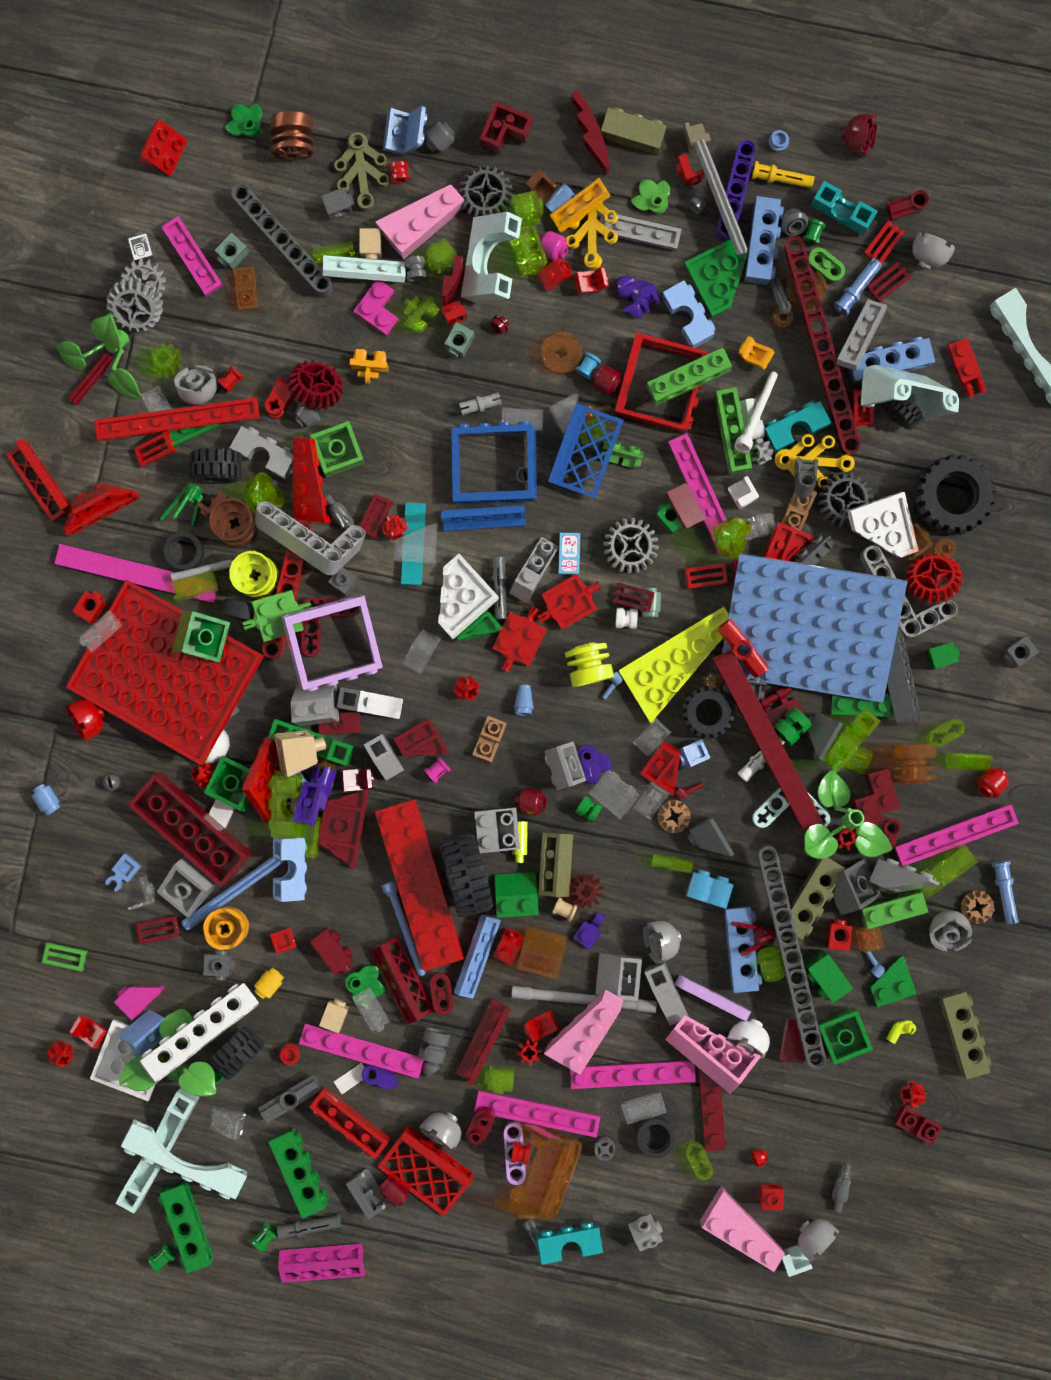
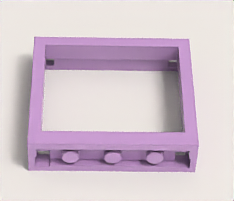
M364 595L352 596L281 616L301 689L307 692L319 689L318 686L320 685L332 686L338 684V680L346 678V681L358 678V674L366 673V675L377 673V669L383 668ZM359 606L373 662L307 681L293 624Z

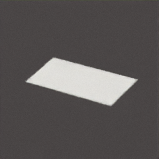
M362 1063L334 1081L341 1094L363 1080L362 1070L364 1066Z

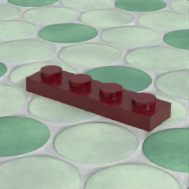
M698 1067L705 1151L726 1150L721 1086Z

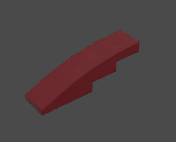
M576 90L571 94V103L579 112L576 123L585 133L582 136V144L605 175H607L610 170V163L599 125L579 90Z

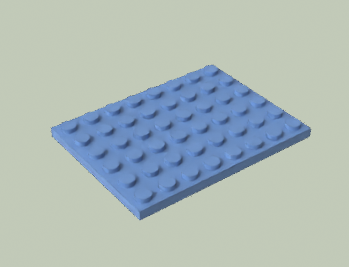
M740 553L728 620L732 618L743 634L751 640L754 648L770 667L764 674L755 679L770 684L883 702L907 580ZM724 641L722 653L731 649L726 641ZM745 644L737 647L740 652H747L749 650V647ZM737 658L747 679L754 678L742 661Z

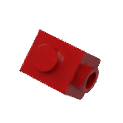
M687 155L678 156L675 169L677 175L682 177L684 186L689 184L695 186L701 183L705 177L704 170L693 173Z
M554 260L537 273L546 291H551L565 279L573 277L570 265L564 260Z
M600 267L596 271L577 272L574 274L578 294L600 293L608 287V276L604 267Z
M506 928L493 957L512 965L522 945L524 936L515 930Z
M552 1010L524 1023L525 1033L532 1042L560 1029Z
M79 1016L74 1021L69 1034L79 1037L90 1047L97 1049L108 1030L90 1017Z

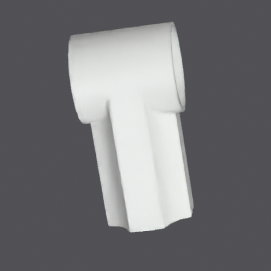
M745 399L739 402L745 430L757 405V399ZM760 418L751 437L752 440L765 437L763 421Z

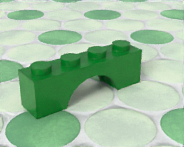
M274 719L268 738H273L275 741L274 734L308 731L313 735L314 740L323 738L325 741L326 749L316 752L318 756L349 766L355 746Z

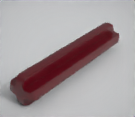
M103 353L68 396V399L78 405L114 359L108 353Z

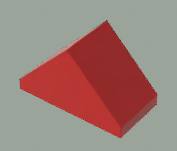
M862 389L854 390L848 396L856 427L874 424V406H861Z

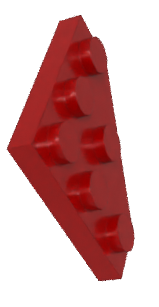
M265 738L263 744L259 747L258 755L255 762L251 765V771L247 780L244 781L242 789L264 823L267 824L273 823L279 809L276 787H280V770H276L278 754L273 738Z

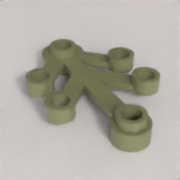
M356 132L348 138L349 148L334 163L335 170L338 173H344L347 170L348 161L354 154L356 156V162L344 178L337 182V187L341 189L340 185L346 183L345 191L348 192L350 189L349 184L358 174L361 194L358 196L357 202L362 210L368 211L373 208L374 199L368 190L366 172L375 178L381 187H387L390 179L387 174L381 173L366 162L363 152L373 158L376 166L380 168L386 166L387 158L384 154L378 153L368 145L367 137L363 133ZM356 141L362 142L360 146L354 145ZM384 158L383 163H378L377 160ZM342 163L344 164V167L342 169L337 168V165ZM385 177L387 178V181L385 183H381L380 179ZM369 200L370 203L369 205L365 206L363 205V201Z

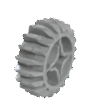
M133 277L129 278V281L123 278L120 283L116 282L114 287L110 289L106 299L108 302L107 309L110 310L109 314L115 317V323L121 322V328L128 326L129 332L132 328H135L137 332L141 330V327L145 331L148 330L149 326L153 328L155 323L160 320V315L163 312V300H160V293H155V286L149 287V281L145 282V284L141 283V278L137 281H134ZM134 300H136L135 304L137 305L135 310L133 305Z
M631 518L630 524H627V520L623 519V526L616 522L615 527L617 530L612 527L609 528L610 533L613 535H605V538L610 540V542L603 543V546L609 547V549L604 550V554H611L607 561L615 560L612 565L613 568L620 564V572L624 570V567H628V574L631 573L632 567H634L636 573H639V566L646 570L645 562L650 565L653 563L649 556L653 558L657 556L652 550L659 549L658 545H652V543L658 541V538L650 537L655 531H646L650 526L649 524L642 528V520H639L638 524L635 525L634 518ZM626 530L638 532L631 538L621 534V532ZM643 536L648 546L646 554L639 547V541ZM615 538H617L623 546V550L619 556L616 554L614 549ZM637 538L634 545L635 550L631 549V551L628 550L626 553H624L628 546L626 542H634V540ZM630 554H634L637 557L639 556L641 560L636 562H627L624 561V558H626V556Z

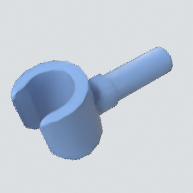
M619 672L614 673V678L610 679L612 684L602 695L604 699L622 682L623 678Z
M867 949L864 952L874 965L870 971L877 978H880L885 970L875 960L870 950Z

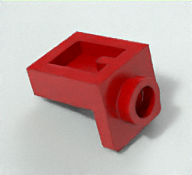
M459 300L441 308L449 327L455 325L456 322L459 323L467 319L466 310Z

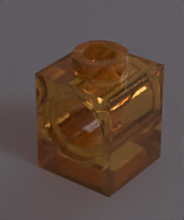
M880 927L855 930L861 951L869 952L885 948Z

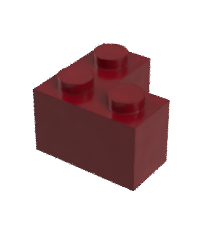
M495 101L480 136V147L499 155L506 137L526 144L533 127V116Z
M888 768L864 774L870 794L851 799L853 810H860L864 815V819L901 808Z

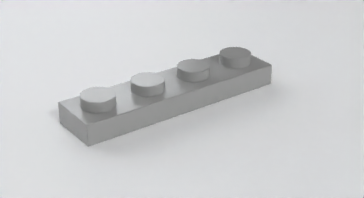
M602 214L600 222L609 230H614L618 238L677 251L682 230L680 228L618 215V221L615 224H609ZM610 215L609 220L613 219L614 215Z
M867 300L837 359V365L857 370L886 312L887 305Z

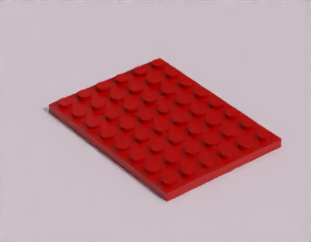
M126 580L66 688L194 762L204 765L264 655L228 635L226 636L220 663L173 652L172 649L183 610Z

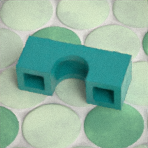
M824 181L810 206L863 236L878 211L861 201L858 204L847 201L841 195L842 190Z
M813 401L802 406L803 410L797 413L793 410L784 415L785 419L779 422L775 419L766 424L764 429L765 438L767 441H770L774 450L773 454L793 444L792 426L801 425L806 428L808 434L813 435L831 424L820 401L815 404Z
M583 1222L580 1224V1227L574 1228L571 1225L560 1227L559 1231L554 1232L551 1229L542 1230L539 1235H535L538 1260L541 1265L562 1261L561 1250L568 1242H576L578 1244L579 1253L582 1257L603 1253L600 1230L593 1222Z

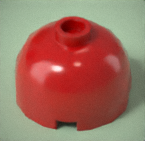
M79 700L66 706L69 718L72 717L73 726L83 741L87 742L101 732L103 728L102 717L105 716L101 707L95 706L88 700Z

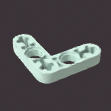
M780 787L753 813L752 820L756 826L767 827L789 806L785 798L779 795L782 792ZM809 794L814 806L818 808L817 811L819 815L824 814L825 816L823 818V820L825 821L824 825L828 826V824L830 823V815ZM774 798H779L782 801V807L778 810L773 809L771 806V801ZM767 805L768 809L775 814L771 816L769 813L765 817L766 823H758L759 817L757 815L759 813L765 814L767 810L764 807Z

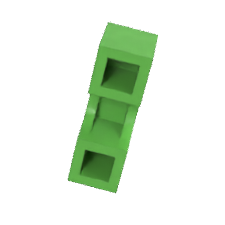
M914 891L897 896L898 898L893 900L874 902L859 910L863 927L871 929L928 913L923 892Z

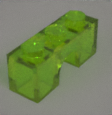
M866 708L861 710L832 744L822 761L836 772L841 770L856 753L855 750L869 737L881 721Z
M278 772L270 779L269 788L272 790V798L269 801L271 818L268 827L271 831V837L296 839L301 835L302 824L292 821L294 813L288 810L286 800L287 798H297L300 796L303 774L296 773L287 777L283 772Z
M962 844L953 848L943 856L944 859L938 864L923 870L934 875L933 880L940 882L939 886L917 889V891L923 892L924 898L928 899L978 862L966 845Z

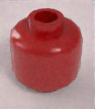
M987 768L977 780L978 791L986 798H998L1009 785L1006 772L1001 768Z

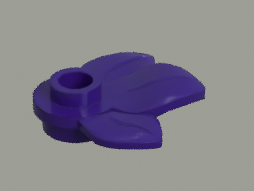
M586 744L578 749L577 755L585 779L590 784L595 785L598 782L601 771L612 770L609 757L604 753L597 752L594 746ZM589 752L591 757L585 758L583 754Z
M368 1064L362 1070V1079L368 1085L377 1084L382 1089H391L399 1084L398 1079L393 1075L395 1072ZM371 1071H375L376 1076L373 1079L369 1077V1073Z

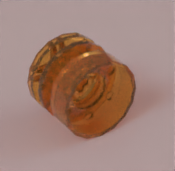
M936 744L892 745V759L902 761V765L893 767V770H902V775H893V781L926 783L931 780H938L937 774H928V769H937V766L927 764V760L937 758Z

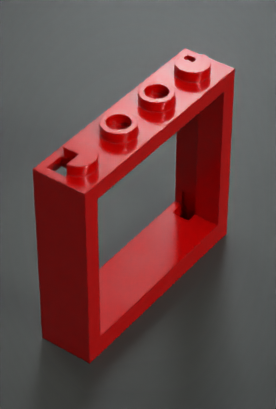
M636 332L614 415L685 434L687 428L691 429L694 417L690 415L692 409L696 410L699 398L695 396L697 389H702V385L690 390L681 424L625 410V403L641 345L695 360L706 356L707 351Z

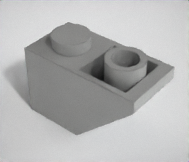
M383 734L364 744L385 780L404 771Z

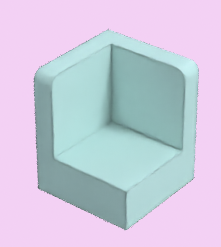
M799 1245L783 1250L785 1254L782 1261L789 1277L812 1269L811 1263L802 1253Z

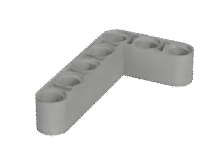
M265 501L258 503L254 515V525L327 575L336 574L360 551L365 538L364 529L354 525L350 526L330 544L273 504Z
M869 546L861 552L860 559L868 574L876 575V571L882 569L885 572V577L896 579L879 547ZM868 551L875 553V561H870L867 558ZM904 596L902 606L904 614L900 616L903 637L907 639L915 637L954 617L958 609L956 603L952 600H948L947 603L942 601L939 605L936 604L915 615L906 596ZM943 605H947L950 608L949 615H945L942 612ZM925 614L930 615L932 618L930 625L924 622ZM907 623L914 627L912 634L907 633L905 630Z

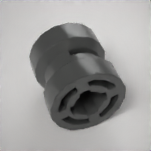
M411 256L404 260L405 267L408 269L406 273L407 281L419 282L427 279V274L423 267L425 265L423 256Z

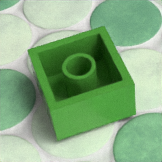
M349 421L310 435L311 438H315L318 458L327 478L365 464Z

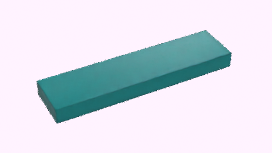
M405 503V521L408 530L404 531L401 585L422 586L426 504Z

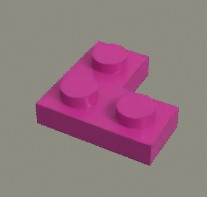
M376 280L354 310L356 315L386 336L389 335L399 321L395 315L383 308L395 293L394 290L382 281Z

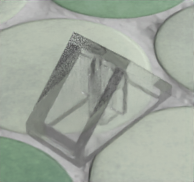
M573 394L549 407V412L563 437L575 404L578 402V394Z
M423 629L412 644L403 664L421 674L441 638Z
M654 719L633 743L649 756L671 734V731L657 719Z
M650 782L633 809L651 819L670 793L655 783Z
M213 1108L210 1129L228 1138L237 1140L242 1134L245 1113Z

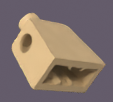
M308 731L274 734L280 771L287 777L315 765L318 762L316 752L326 749L324 739L318 738L314 740L313 735Z

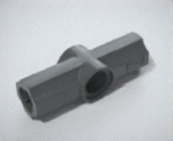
M314 1075L309 1076L259 1107L260 1114L269 1123L322 1091L320 1083ZM285 1095H293L295 1103H288Z

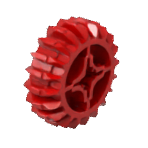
M930 552L928 557L922 554L920 560L914 559L913 564L909 565L906 572L908 591L913 593L914 599L920 597L921 603L927 600L929 606L932 602H936L939 605L941 600L947 603L948 598L954 599L955 593H959L963 582V573L960 571L959 564H955L954 558L948 560L949 556L947 554L941 557L939 552L936 556H933Z

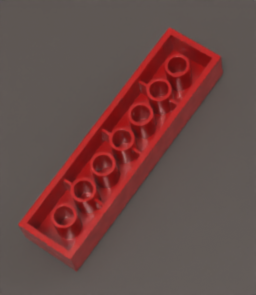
M414 799L375 811L423 971L464 959V953L417 800Z

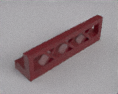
M398 936L369 950L406 1025L416 1022L435 1011ZM393 943L398 950L397 956L392 955L388 947ZM400 963L405 964L407 968L406 975L400 972ZM409 981L414 983L416 987L415 993L410 992L408 988ZM418 1000L423 1001L427 1009L422 1013L417 1006Z
M492 998L455 1074L467 1079L468 1084L472 1086L511 1011V1007Z

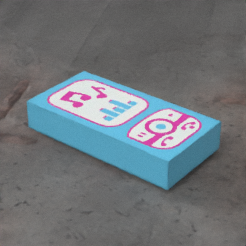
M560 533L559 574L579 575L580 533Z

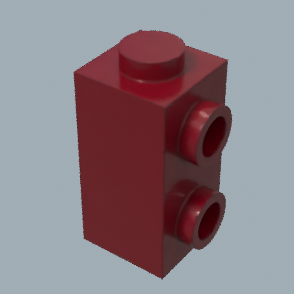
M327 928L310 943L335 975L339 972L343 975L352 968L350 963L353 962V953L348 946L343 947L339 941L341 937L334 929L331 931L330 928Z

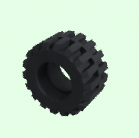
M200 448L190 452V479L212 484L238 482L242 480V454L236 450L226 448Z
M713 687L699 688L690 693L684 700L681 709L682 722H684L685 728L692 735L699 738L710 739L723 735L731 727L732 721H734L733 712H735V709L732 706L733 702L721 689ZM703 701H712L719 708V718L712 725H704L696 717V708Z
M248 1025L243 1026L211 1057L209 1063L226 1081L231 1080L263 1049L265 1042Z

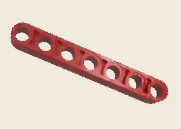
M298 521L303 526H307L308 529L313 532L312 527L307 521ZM288 548L276 594L282 593L286 585H292L295 601H297L306 561L300 556L294 555ZM292 565L298 567V572L295 575H289L288 569ZM286 635L264 642L262 650L264 655L270 659H279L284 653L287 641ZM276 644L278 652L275 655H270L268 652L269 647Z

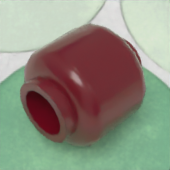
M603 365L600 369L596 368L591 376L594 389L607 396L616 394L623 383L621 373L608 365Z
M524 788L520 794L516 795L515 805L518 806L521 814L538 816L546 809L547 797L540 789Z

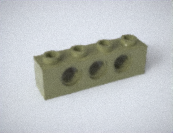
M828 857L817 860L790 904L796 934L801 939L804 936L808 937L813 929L812 923L815 919L818 920L824 911L823 905L826 901L829 902L834 895L833 889L838 882L840 872L845 870L844 867ZM822 875H828L829 883L825 886L820 884V877ZM813 892L818 894V901L816 903H810L809 895ZM801 910H806L808 913L804 921L798 919V913ZM787 912L784 914L781 920H784L786 918Z
M961 989L938 996L962 1077L971 1079L991 1073L989 1068L991 1060L989 1055L985 1054L983 1048L985 1040L983 1035L979 1034L977 1028L979 1020L977 1015L972 1012L973 1000L971 995ZM963 1008V1009H964V1015H963V1017L957 1019V1017H956V1012H957V1010ZM965 1029H970L969 1037L963 1039L962 1032ZM971 1049H976L975 1057L969 1059L968 1052Z

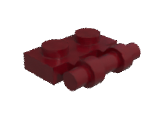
M779 687L774 693L767 697L764 696L763 700L759 699L772 726L780 719L784 720L785 714L792 707L797 708L804 714L796 698L789 701L786 698V695L792 693L791 687ZM780 700L782 705L771 709L770 704Z

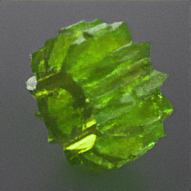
M164 342L161 343V348L154 345L155 352H148L149 356L152 357L147 360V363L151 365L150 370L152 372L156 371L158 377L164 374L165 378H169V372L175 376L177 373L174 369L182 368L179 362L183 361V358L178 356L180 354L179 349H174L173 344H169L166 347ZM165 357H167L168 360H166L165 364H163L161 361H164Z
M769 946L760 949L758 955L764 980L766 982H776L783 979L785 972L779 948L777 946Z

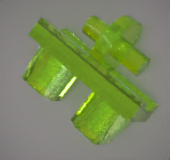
M416 296L412 302L408 299L403 302L407 306L403 312L406 316L413 311L403 324L407 329L412 328L416 332L422 333L427 324L420 317L425 313L432 319L439 312L431 296H425L418 306L416 305L420 299Z

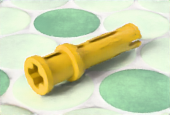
M758 161L754 162L751 174L752 180L758 178L767 180L768 183L777 181L812 189L814 176L777 169V166L773 164L767 166L759 164Z

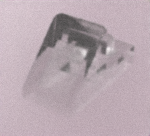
M772 513L759 514L753 518L733 522L732 525L737 543L771 535L775 527Z

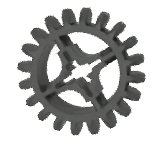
M487 165L483 171L481 166H478V172L471 169V176L464 175L465 181L460 182L462 188L458 189V193L464 199L462 209H468V216L473 213L474 217L497 214L500 211L507 212L506 206H511L509 199L513 198V193L510 192L512 185L508 184L510 182L509 178H503V171L497 174L496 167L490 171ZM483 180L480 186L472 188L475 183ZM490 181L498 184L501 190L493 188L490 185ZM487 186L488 194L486 196V201H484L483 194ZM470 197L481 201L482 207L475 205ZM500 199L497 204L488 207L490 202Z
M842 472L840 478L835 474L832 476L833 481L828 478L826 480L827 485L821 486L824 492H820L818 497L824 500L818 501V505H824L820 509V513L825 511L828 513L824 517L825 520L832 517V525L838 521V527H842L845 522L846 527L850 528L849 516H846L849 507L870 503L868 500L873 499L874 495L867 494L872 488L868 487L865 489L864 486L867 484V481L865 480L860 483V475L853 479V473L850 472L846 478L845 472ZM846 484L842 493L831 494L835 486ZM853 487L859 492L861 500L853 495ZM845 494L847 496V500H849L846 506L844 504L845 500L841 499L845 496ZM830 500L838 505L839 513L833 509Z

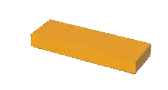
M598 178L551 213L550 217L562 233L611 195L600 178Z

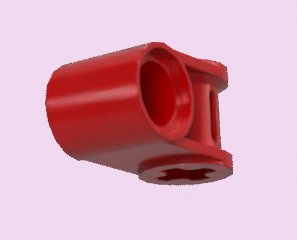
M279 377L265 402V408L272 418H281L294 400V397H291L290 391H288L287 380ZM278 404L279 409L275 408L274 410H272L271 406H276Z

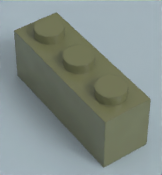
M608 108L601 134L603 139L658 155L667 125L656 119L652 121L644 119L640 114L634 113L631 115L625 113L620 108Z
M543 833L538 895L569 897L573 848L572 834Z

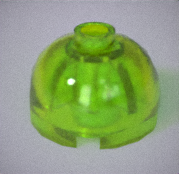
M258 473L245 486V502L251 510L256 511L258 503L264 501L273 504L279 509L285 503L278 485L274 488L270 483L273 479L266 473Z
M731 517L717 525L714 529L713 537H715V545L720 554L733 560L734 558L738 559L747 544L744 541L745 535L750 536L751 523L741 518Z

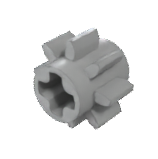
M759 438L753 442L749 452L752 462L757 461L758 465H761L772 459L771 455L774 450L770 441L764 442L763 438Z

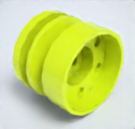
M247 551L238 555L232 561L229 569L230 580L233 586L238 591L253 598H265L271 595L276 590L280 579L276 564L265 555L255 551ZM256 572L261 574V576H258V580L253 578L256 576Z
M606 643L584 644L565 652L566 658L575 657V660L568 662L567 666H577L578 670L570 673L572 687L614 678L612 665L601 663V660L609 657V653L599 654V651L607 649Z

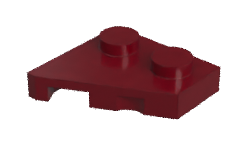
M430 718L394 738L404 757L449 753Z

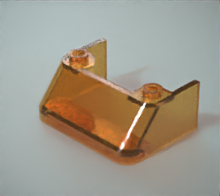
M523 1124L522 1128L532 1133L531 1143L538 1147L525 1184L513 1188L509 1194V1200H495L494 1204L520 1219L552 1220L560 1210L581 1153L582 1144L575 1138L549 1128Z

